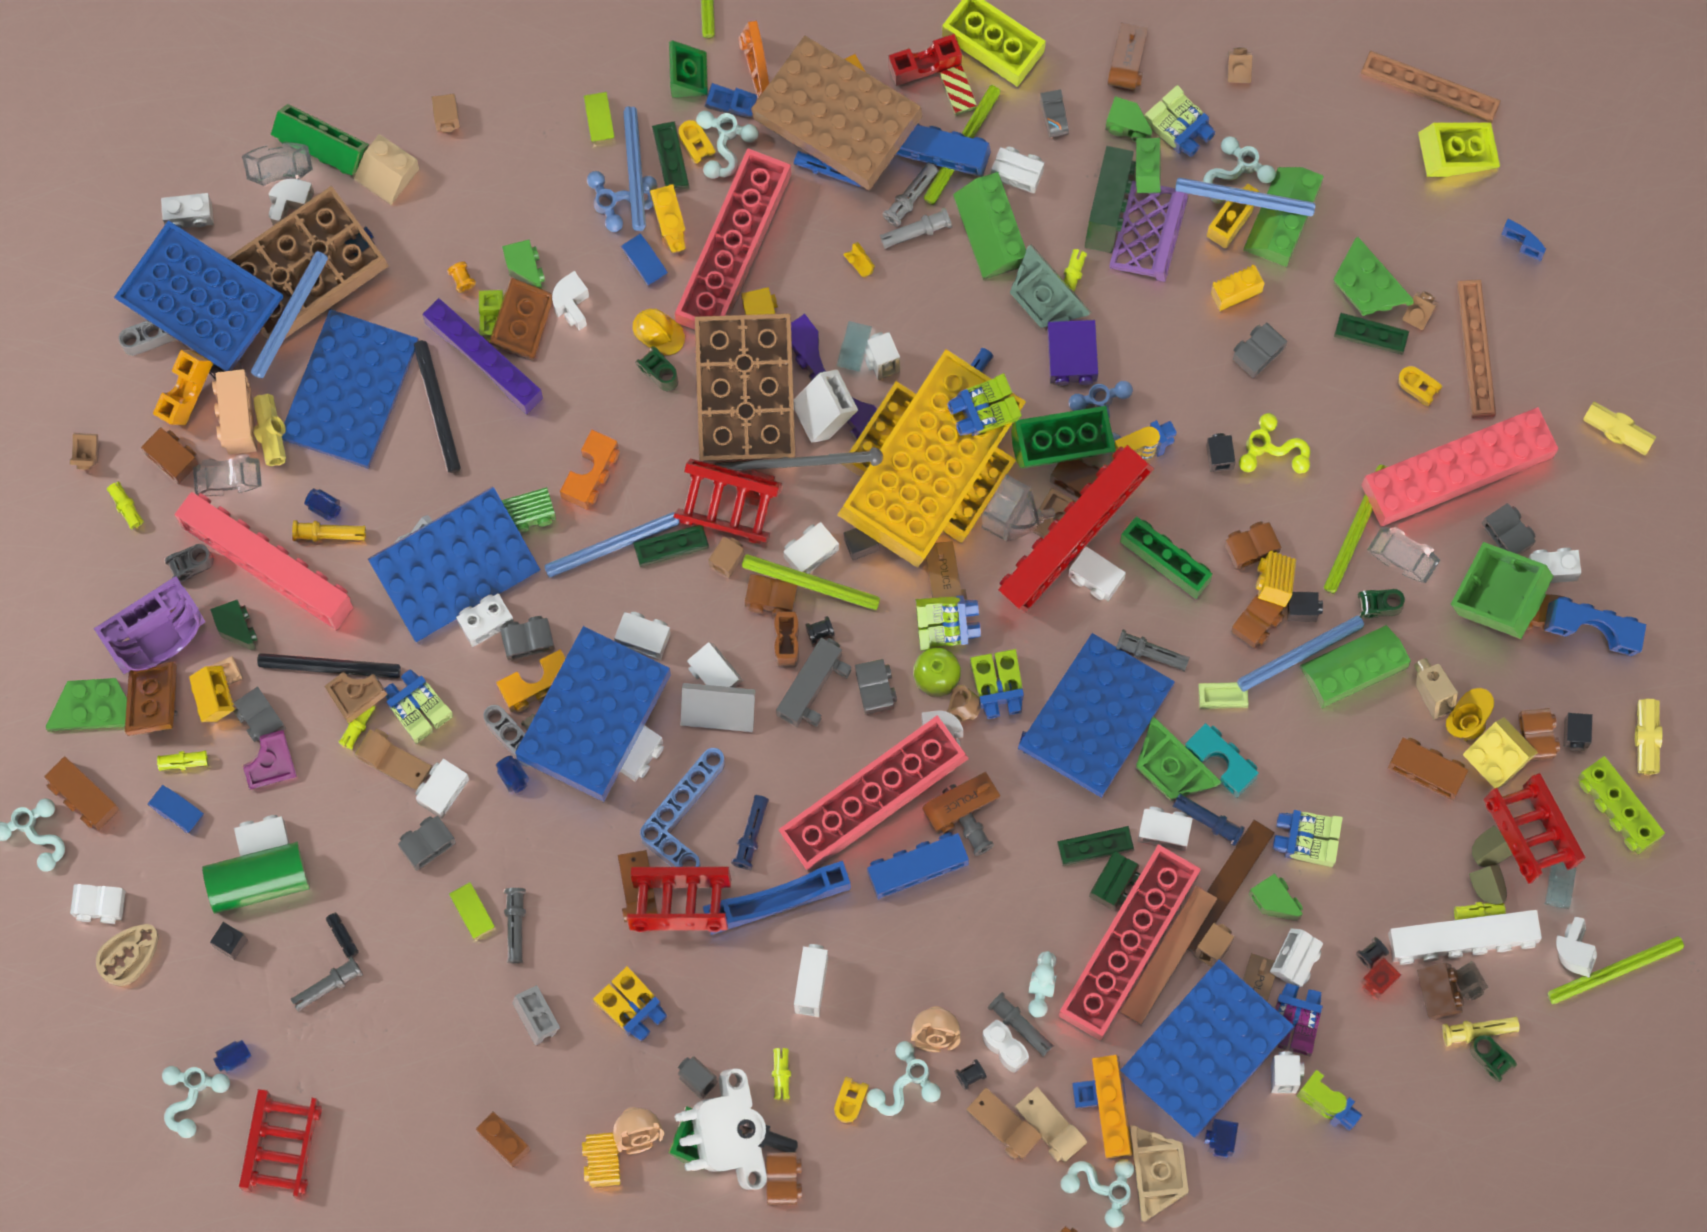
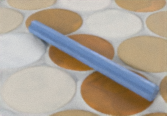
M627 106L624 110L632 228L635 231H643L646 227L638 116L636 107Z
M1178 178L1175 190L1178 192L1306 216H1313L1315 212V203L1185 178Z
M315 252L251 370L255 377L262 379L266 374L328 260L324 253Z
M675 512L669 513L545 565V571L549 577L556 576L680 524L679 519L673 518Z
M1355 616L1239 678L1237 681L1238 687L1244 692L1364 627L1362 618Z

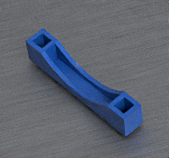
M840 861L774 888L721 900L720 913L726 914L729 930L851 890V883L844 862ZM711 904L703 906L704 914H710ZM720 930V931H718V932H710V933H711V935H714V934H717V933H720V932H723V931H726V930Z

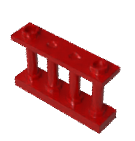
M690 458L684 470L691 477L685 508H678L673 518L679 519V522L682 524L693 525L695 523L747 537L748 541L752 543H766L770 533L762 530L769 501L773 496L777 497L779 495L782 483ZM704 478L713 480L715 484L707 516L694 512L700 482ZM727 484L736 486L738 490L730 522L717 519L723 488ZM750 490L759 492L761 496L753 528L740 525L746 495Z
M1541 773L1532 775L1523 785V790L1501 796L1498 788H1494L1483 799L1487 810L1494 818L1519 865L1521 874L1525 877L1528 884L1533 883L1543 873L1541 870L1543 868L1563 862L1567 870L1576 868L1586 858ZM1527 798L1530 799L1535 811L1513 818L1507 805ZM1541 820L1547 832L1524 839L1518 826ZM1552 841L1558 853L1536 860L1530 848Z
M631 867L633 887L639 888L637 914H627L630 931L708 930L710 932H718L720 930H728L726 914L720 913L722 889L731 888L732 879L729 867ZM650 888H663L661 914H646L648 890ZM674 888H687L685 914H671ZM698 888H712L710 914H695Z
M258 1089L239 1188L242 1191L252 1192L253 1186L261 1184L293 1189L294 1198L301 1200L302 1194H306L308 1179H305L315 1123L316 1120L321 1118L322 1106L319 1105L317 1098H311L310 1106L274 1101L273 1098H270L271 1094L267 1090ZM278 1111L308 1116L306 1129L303 1131L269 1125L266 1122L267 1112ZM271 1135L302 1140L301 1155L264 1150V1147H261L262 1138ZM263 1159L298 1165L296 1180L259 1174V1171H256L258 1161L261 1162Z

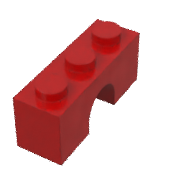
M955 34L933 40L932 45L921 52L912 53L909 48L888 55V67L895 86L962 65V52Z

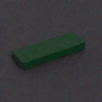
M675 121L653 125L652 130L665 186L673 185L675 191L689 188Z
M1340 313L1334 337L1403 355L1409 331Z
M702 525L688 527L633 543L640 567L709 548Z
M1129 826L1057 841L1062 866L1108 857L1114 851L1119 854L1134 851Z

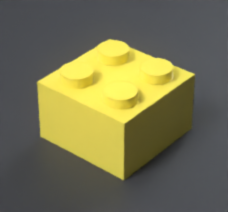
M1504 717L1496 721L1463 755L1494 788L1499 789L1506 785L1538 752Z

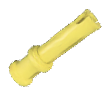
M1517 1016L1473 1024L1470 1021H1463V1024L1442 1025L1446 1046L1462 1041L1471 1043L1474 1041V1038H1478L1481 1035L1495 1036L1512 1032L1517 1033L1520 1030Z

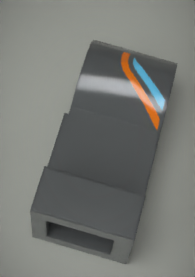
M1061 89L1040 93V105L1049 137L1068 135V123Z

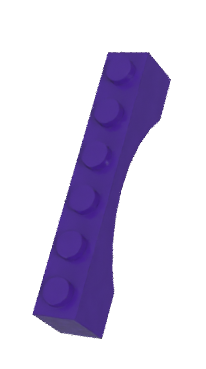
M440 298L422 314L424 322L428 327L475 363L526 415L543 399L542 391L537 385Z
M803 314L791 322L792 350L797 355L795 357L796 362L802 369L806 367L810 373L808 375L809 379L812 381L819 373L826 372L819 355V332L806 314ZM852 397L858 411L847 423L852 428L850 433L857 441L877 411V408L872 404Z

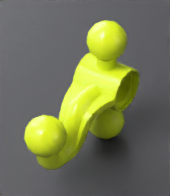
M1265 413L1259 419L1260 429L1253 431L1246 442L1248 453L1240 457L1239 467L1243 472H1252L1257 467L1256 457L1264 454V452L1274 456H1283L1294 447H1297L1301 450V454L1293 458L1292 468L1296 473H1305L1310 468V447L1306 441L1300 438H1292L1280 447L1271 444L1268 433L1277 427L1278 421L1275 415ZM1258 438L1262 440L1264 446L1257 447L1254 445L1253 439Z

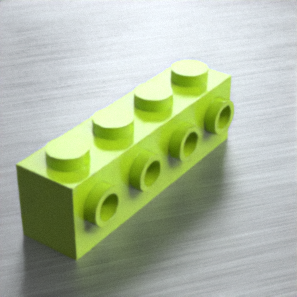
M1605 756L1581 772L1578 777L1580 787L1585 793L1592 795L1597 809L1602 813H1606L1610 818V825L1616 832H1621L1625 837L1624 842L1632 852L1635 851L1639 855L1663 837L1665 834L1663 829Z

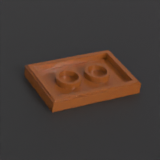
M511 277L489 343L526 359L534 360L553 303V293Z
M174 661L161 663L144 670L129 671L125 733L128 736L173 728L177 665Z

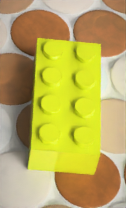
M962 0L942 25V37L955 34L960 49L1017 87L1045 52V40L985 0Z

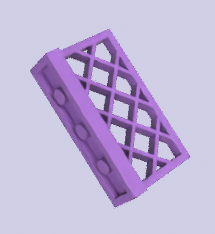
M1133 180L1126 212L1122 217L1124 218L1122 230L1118 232L1109 266L1110 269L1156 277L1158 281L1166 282L1189 196L1188 193L1178 192L1175 188L1161 186L1160 193H1149L1150 196L1138 202L1135 197L1136 181ZM1163 193L1171 194L1170 201L1163 206L1156 199V197ZM1153 200L1158 209L1147 215L1141 206ZM1139 208L1144 217L1132 223L1129 215ZM1162 213L1165 221L1155 228L1150 219ZM1147 221L1153 230L1141 236L1136 227ZM1133 230L1138 239L1127 245L1123 240L1124 234ZM1156 234L1159 238V243L1149 249L1144 240ZM1142 243L1147 251L1135 258L1130 249ZM1126 251L1132 258L1126 264L1117 263L1118 256ZM1150 255L1154 261L1152 269L1142 268L1138 262Z

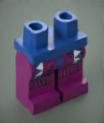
M1286 983L1282 994L1278 996L1275 1009L1295 1026L1289 1051L1311 1057L1323 1007L1320 1005L1321 992L1309 989L1306 1001L1296 999L1299 986ZM1291 1032L1277 1048L1287 1049Z

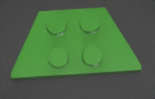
M1359 237L1355 238L1333 279L1336 286L1363 316L1373 314L1379 310H1391L1392 306L1405 303L1407 306L1414 303L1413 298Z
M116 678L67 681L46 724V730L63 731L125 727L127 697Z
M1155 717L1151 719L1136 769L1168 800H1176L1180 793L1186 797L1221 784V781Z

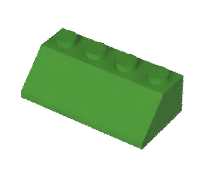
M1278 167L1276 176L1267 194L1314 203L1324 176L1303 167ZM1261 207L1243 250L1287 267L1308 216Z
M996 172L977 178L954 193L953 197L984 280L1019 269L1026 254V248L999 173Z
M1385 625L1301 664L1300 668L1321 708H1324L1408 669L1411 660L1400 639Z

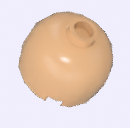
M934 1006L922 1011L914 1019L911 1029V1041H915L917 1048L928 1052H941L939 1047H948L949 1051L956 1048L960 1043L961 1031L956 1016L948 1010Z
M630 1107L624 1110L623 1114L615 1121L613 1136L619 1152L625 1150L627 1154H634L653 1147L652 1142L657 1138L660 1142L664 1136V1131L658 1117L652 1111L644 1108Z

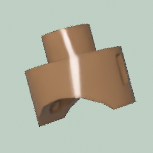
M958 685L952 689L949 707L946 712L953 714L960 722H964L967 719L973 720L980 712V707H978L979 697L966 686Z

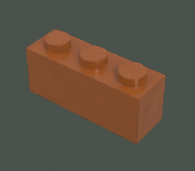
M1404 737L1388 766V769L1453 801L1469 771L1460 761L1454 759L1450 761L1444 758L1443 754L1438 750L1432 748L1428 750L1422 747L1419 741Z
M65 756L44 776L48 781L46 787L55 796L60 793L65 798L63 803L72 812L77 809L82 814L80 819L89 828L94 826L100 830L119 811L116 804Z

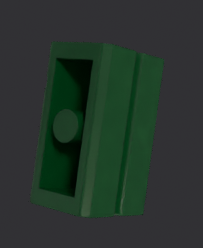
M1114 851L1092 888L1089 897L1113 911L1118 906L1122 907L1129 895L1125 893L1129 885L1134 886L1141 873L1137 872L1140 865Z

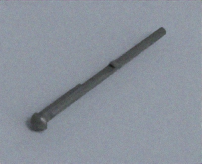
M873 447L870 451L720 462L713 465L736 471L871 462L873 466H877L883 460V453L880 449Z

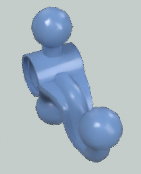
M592 171L587 176V184L592 189H595L597 193L593 203L594 208L598 213L606 215V228L611 232H618L623 227V219L615 214L613 208L616 202L621 200H627L631 204L630 191L623 190L614 193L610 189H605L603 186L605 184L604 175L599 171ZM644 176L642 178L643 192L648 195V199L644 201L645 210H649L653 207L650 190L657 189V181L652 176ZM599 198H609L611 205H601Z
M1120 381L1115 385V388L1108 389L1103 384H1096L1090 389L1089 395H1072L1068 404L1072 411L1085 409L1089 404H1093L1095 407L1106 406L1110 418L1109 406L1112 403V398H1129L1133 393V387L1128 381ZM1098 392H1106L1105 400L1101 402L1095 400V395ZM1112 432L1114 442L1121 438L1118 433Z

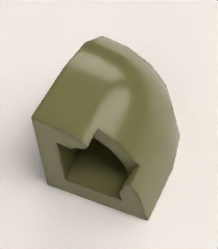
M1495 825L1482 833L1475 840L1472 847V856L1475 862L1485 868L1497 865L1512 855L1502 833Z
M1499 865L1488 866L1469 873L1473 888L1481 899L1491 904H1500L1506 901L1507 889Z

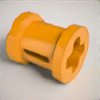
M465 261L458 262L447 270L448 274L453 277L457 285L456 290L459 293L470 290L476 285L475 279L471 278L467 270L468 265Z

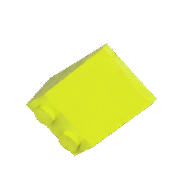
M1432 123L1418 132L1427 177H1448L1500 167L1491 123Z

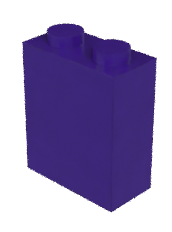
M1095 320L1048 322L1047 339L1050 383H1055L1057 386H1066L1074 382H1079L1081 385H1090L1093 382H1097L1098 359Z

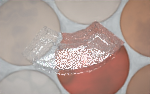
M282 143V147L270 149L265 145L242 156L247 180L262 186L277 180H299L313 170L308 146L298 143Z
M240 454L233 459L224 461L205 459L201 464L193 468L196 495L201 493L205 496L224 495L223 491L238 489V493H243L262 486L259 459L250 458L247 454Z
M1381 527L1367 549L1374 557L1388 567L1392 563L1404 570L1402 575L1422 583H1427L1440 562V559L1434 554L1432 547L1412 541L1397 527Z

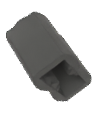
M1265 323L1262 327L1257 325L1250 333L1251 338L1246 342L1242 340L1233 350L1235 352L1233 360L1252 378L1256 377L1285 349L1288 342L1268 323Z
M1508 503L1482 521V525L1499 548L1520 555L1531 548L1536 542L1534 539L1536 536L1532 528L1528 525L1525 526L1521 522V514L1514 506L1511 507Z
M535 616L529 618L527 623L510 622L505 624V628L500 629L508 660L520 659L555 650L547 618Z
M883 659L856 664L855 672L865 715L894 709L893 702H897L895 688H890L888 679L892 678L890 665H885Z
M258 687L234 702L237 709L233 712L241 723L246 721L250 726L246 731L254 742L260 741V736L286 730V727Z
M439 816L426 818L420 823L421 827L414 832L410 830L400 837L401 841L398 843V846L416 871L456 843L455 838Z
M695 1056L691 1059L689 1057L685 1058L678 1066V1069H680L678 1073L679 1079L700 1099H704L718 1082L716 1080L717 1076Z

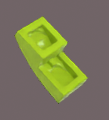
M607 92L584 95L591 142L614 138Z
M503 290L479 291V334L485 340H490L502 304Z
M471 882L449 893L473 939L495 927Z

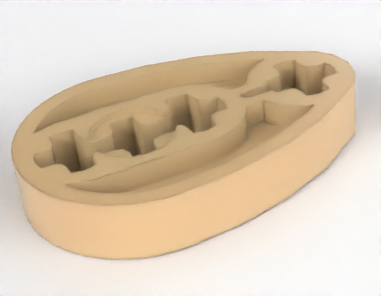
M149 924L134 926L118 933L103 944L96 956V967L101 977L106 982L116 986H125L137 980L151 962L156 951L159 939L157 930ZM144 931H146L147 933L153 931L150 934L152 937L150 941H148L147 939L141 941L143 939L142 933ZM126 948L129 950L134 948V957H126L124 959V967L119 965L115 968L117 973L114 976L112 974L106 976L108 972L107 966L114 967L117 964L115 959L117 957L122 959L126 955L124 952Z

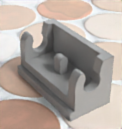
M536 985L515 995L512 1004L535 1046L542 1043L543 1039L547 1036L553 1037L557 1030L560 1029V1026L538 986Z

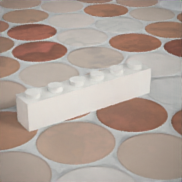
M1537 910L1392 928L1388 933L1392 961L1399 962L1400 965L1414 963V959L1424 958L1425 962L1435 961L1439 959L1438 956L1448 955V958H1459L1463 956V953L1472 952L1473 955H1482L1491 949H1497V952H1506L1512 950L1511 947L1521 946V949H1530L1536 947V944L1542 939Z

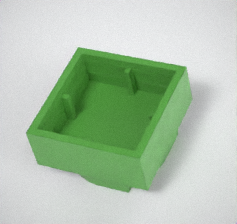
M1483 542L1452 600L1451 606L1461 617L1522 639L1529 623L1538 612L1554 576L1546 564Z

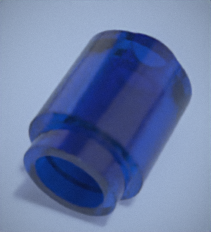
M315 488L308 493L304 505L308 506V510L327 521L337 518L342 508L339 499L321 489L316 490Z
M512 755L501 759L496 764L497 774L509 792L514 791L518 793L528 786L529 777L519 761L514 759Z
M235 1040L215 1052L217 1057L213 1058V1061L220 1072L225 1070L226 1073H229L245 1064L247 1059L252 1056L243 1040L238 1042Z

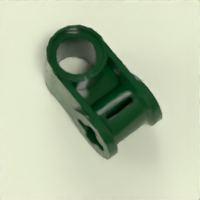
M651 346L650 351L641 360L637 359L635 361L637 367L663 391H672L678 386L679 381L675 367L656 347ZM665 374L673 376L667 381L661 379Z
M1398 589L1365 590L1357 594L1361 602L1362 612L1359 615L1362 619L1398 615L1402 612L1405 603L1404 594ZM1395 598L1400 604L1392 607L1387 603V600Z
M1481 1035L1470 1045L1471 1055L1497 1082L1502 1080V1076L1511 1067L1515 1068L1517 1066L1513 1057L1503 1050L1490 1036ZM1477 1043H1486L1488 1053L1483 1054L1479 1052ZM1503 1062L1504 1064L1499 1069H1497V1067Z

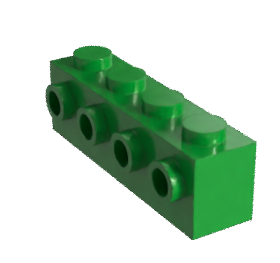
M290 104L277 111L270 134L278 138L280 142L297 148L301 153L309 154L317 158L321 163L329 164L339 169L341 173L351 176L356 173L363 155L369 146L368 143Z
M1136 516L1121 534L1120 543L1194 599H1197L1211 582L1213 574L1207 566L1195 561L1186 550L1179 549L1166 535L1155 531L1153 526L1147 521L1141 520Z

